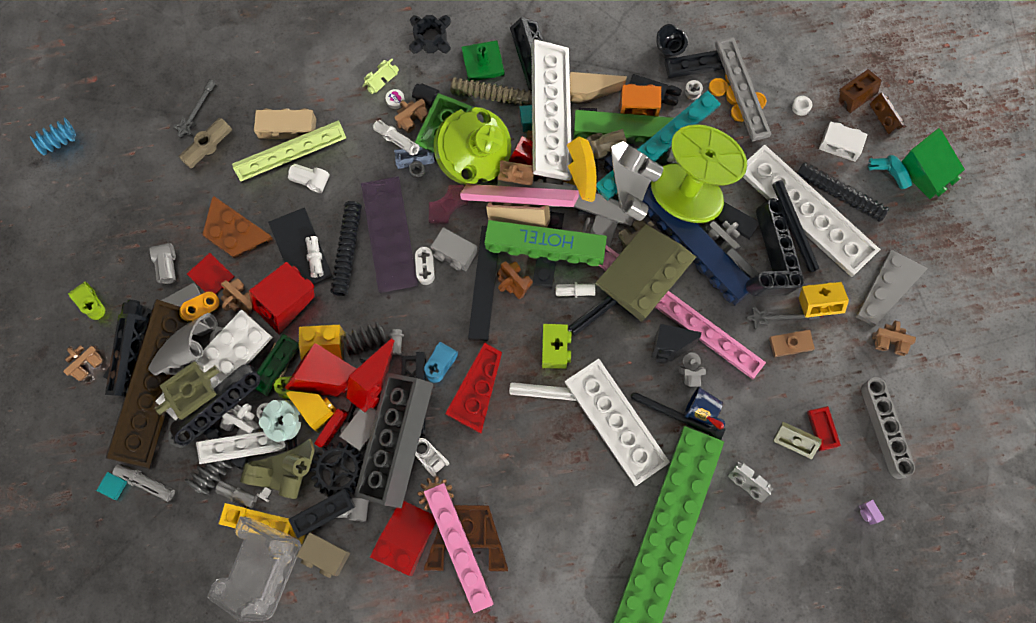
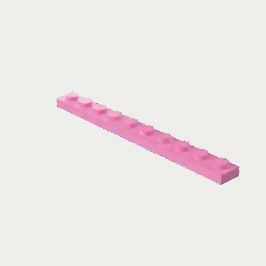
M606 245L603 265L599 266L606 271L619 254ZM670 291L655 306L656 309L682 328L702 332L699 339L702 343L752 380L765 365V361Z

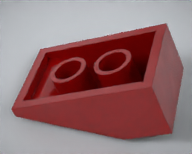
M392 338L349 375L346 398L364 413L370 408L373 409L379 403L385 377L391 365L395 342Z
M403 501L402 508L396 507L381 533L370 558L412 577L435 528L436 520L434 515Z

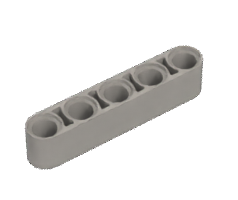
M873 377L862 385L861 393L889 473L896 479H903L914 473L915 464L886 383L879 377ZM870 384L877 388V393L871 390ZM877 404L883 406L884 412L878 410ZM885 423L890 426L891 432L885 430ZM892 443L897 446V448H898V452H897V453L892 450V448H891V444H892ZM899 463L905 467V473L899 470Z

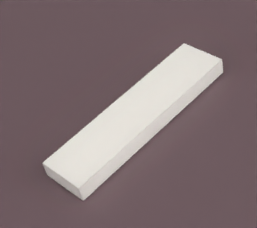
M263 431L196 442L199 464L283 451L285 450V442H275L268 438Z

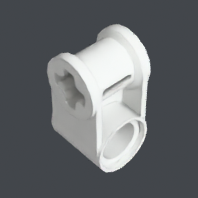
M419 438L418 445L426 444L427 451L423 454L416 452L415 456L435 478L436 473L450 463L429 441Z

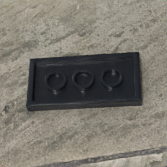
M305 207L268 222L284 263L288 262L291 266H295L300 271L301 276L304 279H309L313 284L333 276L319 241L318 245L319 251L322 254L321 264L324 275L320 277L317 274L318 277L316 278L310 275V265L306 258L308 252L305 239L309 237L311 240V236H316V233Z

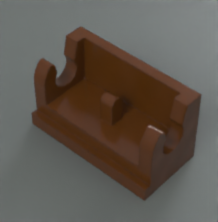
M867 69L839 90L840 104L846 101V110L852 113L878 94L882 80Z

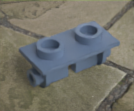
M422 147L419 148L416 155H410L403 149L394 150L398 169L407 168L414 161H420L423 165L435 163L434 153Z

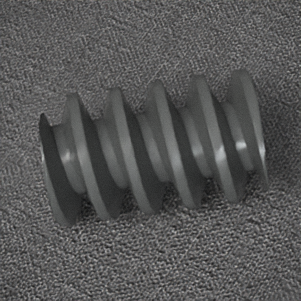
M375 322L374 329L368 324L367 331L362 326L359 333L352 329L351 336L347 331H344L343 341L349 357L351 350L356 355L358 354V348L362 352H366V345L370 350H373L374 343L378 347H381L382 341L385 344L387 343L383 327L378 322Z
M229 459L204 463L205 467L197 466L199 474L191 472L193 480L186 478L185 482L196 492L208 494L207 486L214 488L215 483L213 480H221L219 473L226 475L225 467L230 469L233 467Z

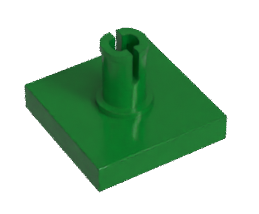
M497 40L461 47L469 82L471 80L479 81L505 76Z

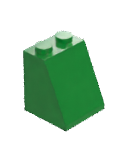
M940 128L915 146L901 161L906 167L911 181L929 199H932L935 195L940 197L948 190L946 188L947 185L951 184L953 186L961 179L959 175L965 170Z

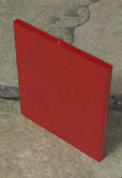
M211 253L206 255L187 273L204 292H213L215 294L224 288L221 283L225 280L230 282L235 277Z

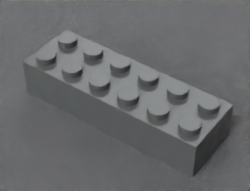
M387 372L356 487L355 497L385 506L402 508L434 383Z

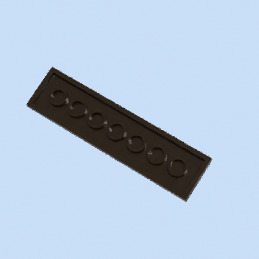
M158 299L154 302L106 459L144 468L150 467L166 411L161 415L157 413L155 407L159 406V404L155 401L163 394L160 385L174 375L164 372L153 375L148 367L163 344L175 332L192 322L181 318L179 314L180 306ZM188 309L189 313H194L193 310Z

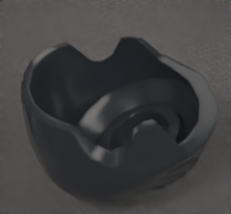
M674 24L664 25L657 33V47L665 55L678 56L688 46V36Z

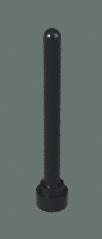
M633 392L631 394L632 400L707 433L711 437L721 440L726 428L718 429L714 425L711 427L691 417L686 418L683 413L639 393Z

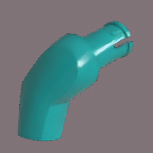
M889 155L887 158H869V171L887 170L894 177L900 189H906L913 185L906 167L897 156Z

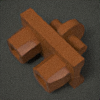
M506 261L500 265V270L497 272L498 280L501 283L498 289L501 292L507 290L510 294L513 292L518 299L523 298L533 281L527 275L522 278L518 276L521 268L516 261L509 264Z

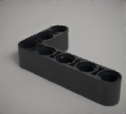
M771 198L756 209V215L772 271L761 272L746 282L747 291L753 296L787 295L801 288L804 284L784 212L779 200Z

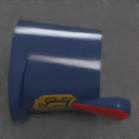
M697 387L686 406L684 417H691L709 425L713 424L718 429H723L725 421L717 418L722 409L723 401L701 387Z

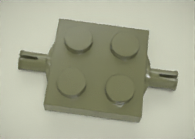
M194 361L161 384L160 387L164 393L165 401L155 407L157 413L161 415L167 409L172 408L177 417L182 420L215 397L217 394L211 386L210 379L220 373L217 366L214 365L208 371L203 372L200 365Z

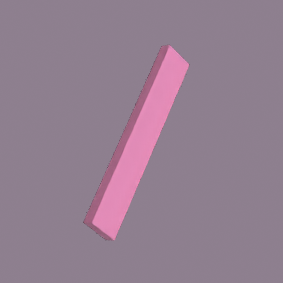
M466 184L460 196L461 200L574 207L579 197V191Z

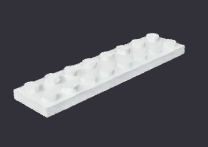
M534 39L532 42L533 174L570 181L572 175L568 165L572 163V157L567 147V144L571 142L569 48Z
M766 145L761 147L747 160V170L743 178L767 200L771 198L778 200L772 184L782 180L805 235L849 276L853 277L881 250Z

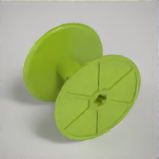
M688 125L679 129L672 138L671 149L677 163L664 165L660 178L655 182L651 181V189L657 202L671 215L688 222L704 223L720 215L724 206V197L719 186L730 185L739 181L746 173L747 159L739 144L726 133L706 125Z

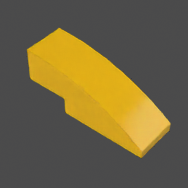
M577 137L567 144L574 161L568 165V168L582 200L593 202L596 195L597 177L593 151L587 139Z

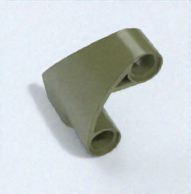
M308 439L298 447L270 458L251 461L250 463L245 462L240 482L279 491L278 495L297 499L302 478L308 473L315 449L312 440Z

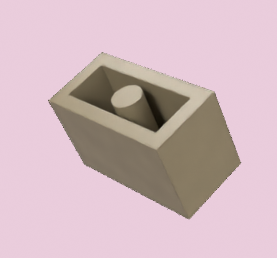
M309 532L297 557L302 559L301 564L312 568L314 565L320 568V574L331 578L332 575L339 576L350 553Z

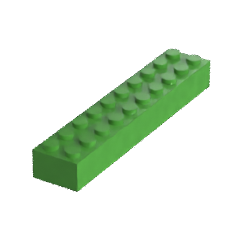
M686 426L681 430L612 623H662L724 441Z

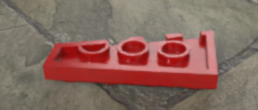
M486 343L483 344L445 415L479 434L482 433L502 355L501 351Z

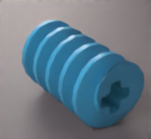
M63 118L64 125L59 121L56 122L57 128L50 124L49 132L42 128L43 135L37 131L35 132L36 138L30 135L34 146L42 155H47V150L53 152L54 146L61 148V143L67 145L68 139L71 142L75 141V130L66 118Z

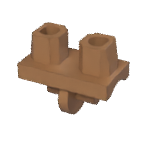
M423 99L416 103L411 101L407 104L404 100L400 102L402 108L397 110L398 115L394 117L397 123L396 126L399 130L403 128L407 133H410L415 129L413 121L416 118L421 123L425 122L428 115L426 104Z
M500 160L498 180L532 185L534 178L533 165Z
M238 278L230 283L226 280L221 283L224 287L222 292L224 295L221 297V300L224 302L222 308L225 311L232 309L235 312L240 308L249 315L252 312L249 291L244 295L240 293L245 289L244 284Z
M896 320L892 325L885 324L884 329L878 328L877 332H874L872 335V339H875V349L887 351L889 344L896 345L894 353L901 356L908 354L910 346L916 341V337L906 335V329L900 328L901 323Z
M81 345L76 349L72 347L67 348L70 355L65 360L68 363L73 359L76 360L63 372L67 376L72 375L77 380L82 381L89 374L82 365L88 361L96 368L104 361L98 353L99 349L96 346L89 347L82 355L80 353L85 349Z

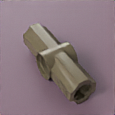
M218 118L206 131L198 132L194 137V142L178 157L185 165L192 169L205 155L215 152L217 144L232 131V128L222 118Z
M623 129L604 135L596 133L587 138L593 151L594 159L607 155L614 144L621 141L627 143Z

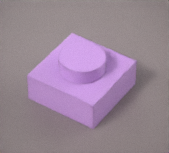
M874 500L859 505L863 519L869 522L870 525L884 520Z

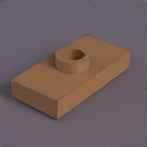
M810 330L770 336L769 338L774 357L808 352L815 349Z

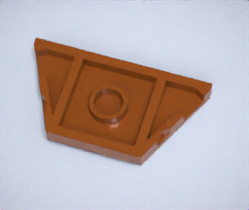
M213 196L203 231V236L235 259L243 255L244 252L257 248V245L273 239L271 235Z

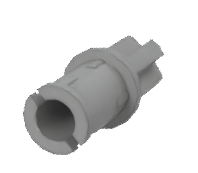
M220 481L215 488L216 493L231 499L233 503L238 502L250 509L255 506L258 499L257 496L243 491L241 487L236 488L223 481Z

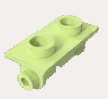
M391 58L388 62L384 60L377 66L379 70L374 74L370 72L364 78L365 82L362 87L368 85L367 90L371 94L377 93L385 85L381 80L382 78L387 82L398 74L399 69L396 65H391L393 59Z

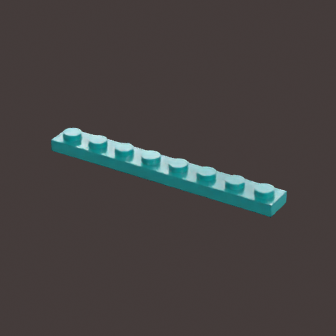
M707 90L637 150L655 162L671 148L672 138L679 129L688 125L700 124L721 103ZM613 170L596 184V190L607 201L617 194Z

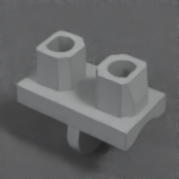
M713 221L707 234L714 242L720 236L725 240L719 246L722 250L727 245H730L737 251L740 246L729 235L732 234L735 238L739 237L740 233L736 230L739 224L735 222L730 225L725 221L722 225L727 230L724 231Z
M687 353L682 360L684 367H679V373L684 375L685 385L689 387L701 386V375H706V368L700 366L701 359L696 353Z

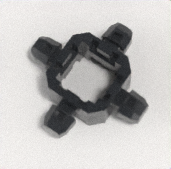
M413 15L410 18V23L413 26L414 40L409 45V50L413 54L420 52L422 49L427 54L435 53L437 50L447 54L451 50L450 44L447 42L446 28L451 24V18L448 15H443L439 19L434 15H426L423 18ZM426 28L429 30L431 28L433 30L436 29L439 33L434 37V41L432 39L424 40L422 35L426 32Z

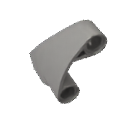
M621 141L611 146L617 193L623 213L641 221L648 212V205L643 202L644 195L650 182L657 181L662 175L663 166Z
M206 313L175 332L159 349L148 367L153 375H158L162 372L175 375L184 369V365H188L203 356V349L198 342L192 340V334L202 337L215 330L218 322L214 315Z

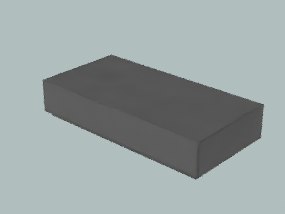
M730 245L723 249L751 278L759 274Z

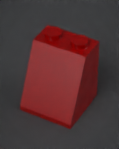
M285 262L249 290L252 309L276 333L280 334L314 298V285L309 279H304L295 266Z
M314 343L304 355L284 388L291 391L337 397L341 392L345 393L347 391L349 375L356 368Z

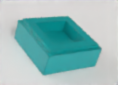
M107 472L96 491L113 500H117L127 481Z

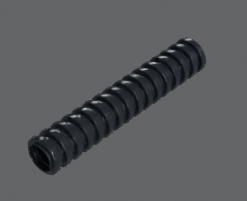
M804 162L798 170L797 174L803 180H807L808 184L811 182L812 186H818L819 190L822 188L823 192H829L828 195L833 194L834 198H840L839 201L844 200L845 204L849 203L850 207L855 206L856 210L860 209L861 213L865 212L867 216L871 215L872 219L876 218L878 222L882 221L889 211L888 206L884 207L882 203L878 204L877 200L873 201L871 197L867 198L866 194L862 195V192H856L855 188L851 189V186H845L844 182L840 183V180H834L833 176L830 178L829 174H823L822 170L819 172L818 168H812L813 165L808 166L807 162Z
M347 201L344 205V219H342L340 242H338L339 247L336 254L338 259L335 260L336 265L333 271L335 276L332 277L334 282L331 283L333 288L330 289V292L337 296L347 295V289H349L348 283H350L349 278L351 277L349 272L352 271L350 266L353 265L352 260L355 253L353 249L356 247L354 243L357 241L356 237L358 234L356 232H358L357 226H359V215L362 209V205L355 201Z

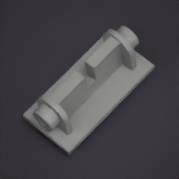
M738 462L728 474V477L736 485L747 491L754 499L762 503L773 490L770 486L771 484L760 475L754 480L752 476L755 472L745 463Z

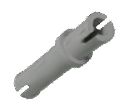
M119 463L113 470V475L124 479L129 485L138 486L166 502H169L175 494L174 489L145 476L138 469L134 470Z

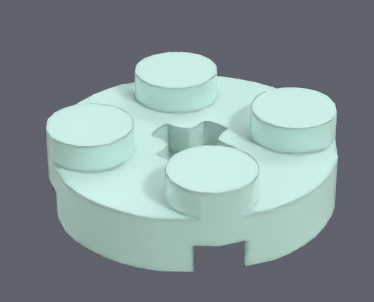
M273 400L264 408L262 417L259 419V426L263 429L266 436L275 442L290 440L299 432L301 422H298V415H300V412L293 402L289 400ZM281 416L283 417V418H282L283 425H282V424H279V421H278L279 417H281Z

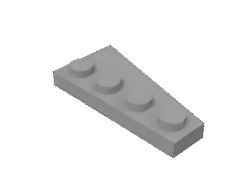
M891 250L856 318L873 327L877 325L928 268Z

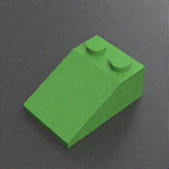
M438 93L415 143L419 147L434 152V138L440 124L454 112L461 109L464 112H468L473 106Z

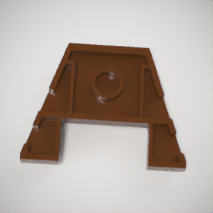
M454 505L471 548H489V571L508 572V566L489 506ZM439 528L425 563L424 571H444L445 548L447 547Z

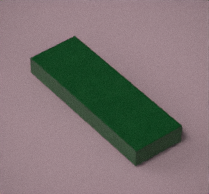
M285 334L281 335L257 371L260 376V383L255 388L266 396L269 394L275 381L281 376L299 349V342Z

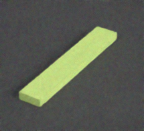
M338 120L235 162L232 166L239 180L243 181L346 139V136Z

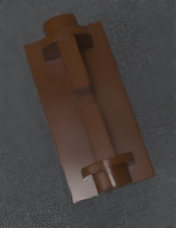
M882 92L869 103L888 134L892 133L896 128L901 129L904 126V120L901 119L897 111H894L889 97L885 96Z

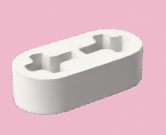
M421 247L415 253L416 275L421 284L429 285L435 278L434 257L428 247ZM423 253H426L428 256L426 257V263H423L421 258ZM425 268H427L428 274H431L427 276V279L420 276L424 274Z

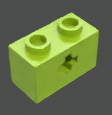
M543 324L542 368L566 369L567 363H571V351H567V343H571V331H568V325ZM555 343H559V350H555Z

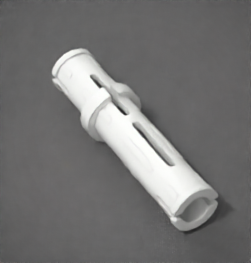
M381 120L374 123L373 130L380 133L385 140L392 141L410 155L418 153L419 145L397 132L395 127L388 126Z

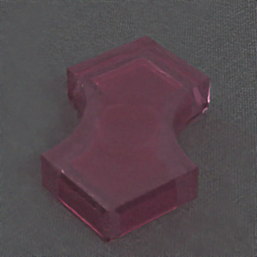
M449 185L444 197L429 203V223H449L451 214L457 208L468 205V200H461L460 196L461 191L466 185Z

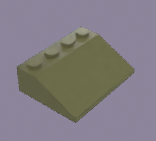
M645 224L595 284L642 322L694 261L696 256L678 242Z

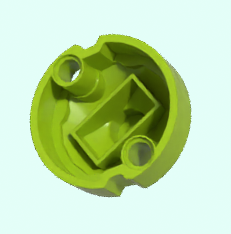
M474 107L468 112H464L461 109L448 116L438 127L434 138V154L441 170L452 180L465 185L475 184L478 180L484 183L499 175L500 160L509 161L511 138L503 121L491 111L479 107ZM477 114L482 115L483 123L478 120ZM463 169L469 173L468 179L462 177Z

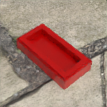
M826 406L807 411L814 436L822 439L819 452L840 447L841 444L829 407Z
M337 408L314 444L320 448L328 447L349 413L344 409Z

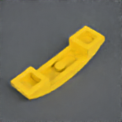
M227 503L224 505L219 521L220 525L298 544H303L305 535L297 538L288 520L289 518Z

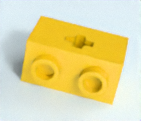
M842 282L802 286L799 296L805 318L845 313L849 302Z

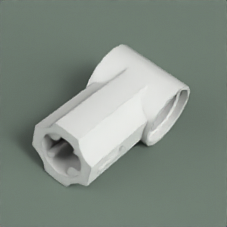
M295 163L288 171V179L290 181L306 185L310 190L317 193L323 192L330 176L323 169H310Z

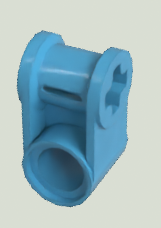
M439 342L424 367L427 379L432 383L440 382L455 362L458 351ZM436 369L438 370V373L434 372L433 374H431V372H430L431 370H432V371H435Z

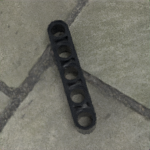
M248 364L240 366L213 388L217 394L215 397L184 419H176L170 426V432L176 443L182 446L190 444L253 391L260 383V376L255 369Z

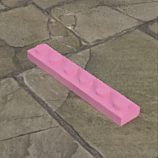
M445 483L424 491L473 613L494 605Z

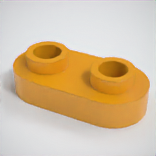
M205 292L184 302L179 309V314L185 321H194L204 314L216 310L219 306V298L213 292ZM207 298L212 300V305L206 303ZM188 307L194 308V313H189Z

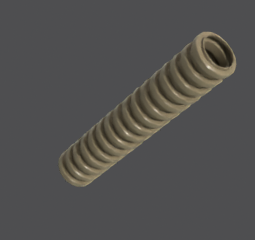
M456 77L451 81L450 91L452 94H463V96H474V98L480 97V99H491V101L497 100V102L501 100L503 103H514V105L518 103L520 106L532 105L531 90L526 92L525 89H522V91L519 88L515 90L514 87L509 89L508 86L503 88L502 85H499V87L496 84L492 86L491 83L486 85L485 82H482V84L479 81L475 83L474 80L469 82L468 79L463 81L462 78L458 80Z

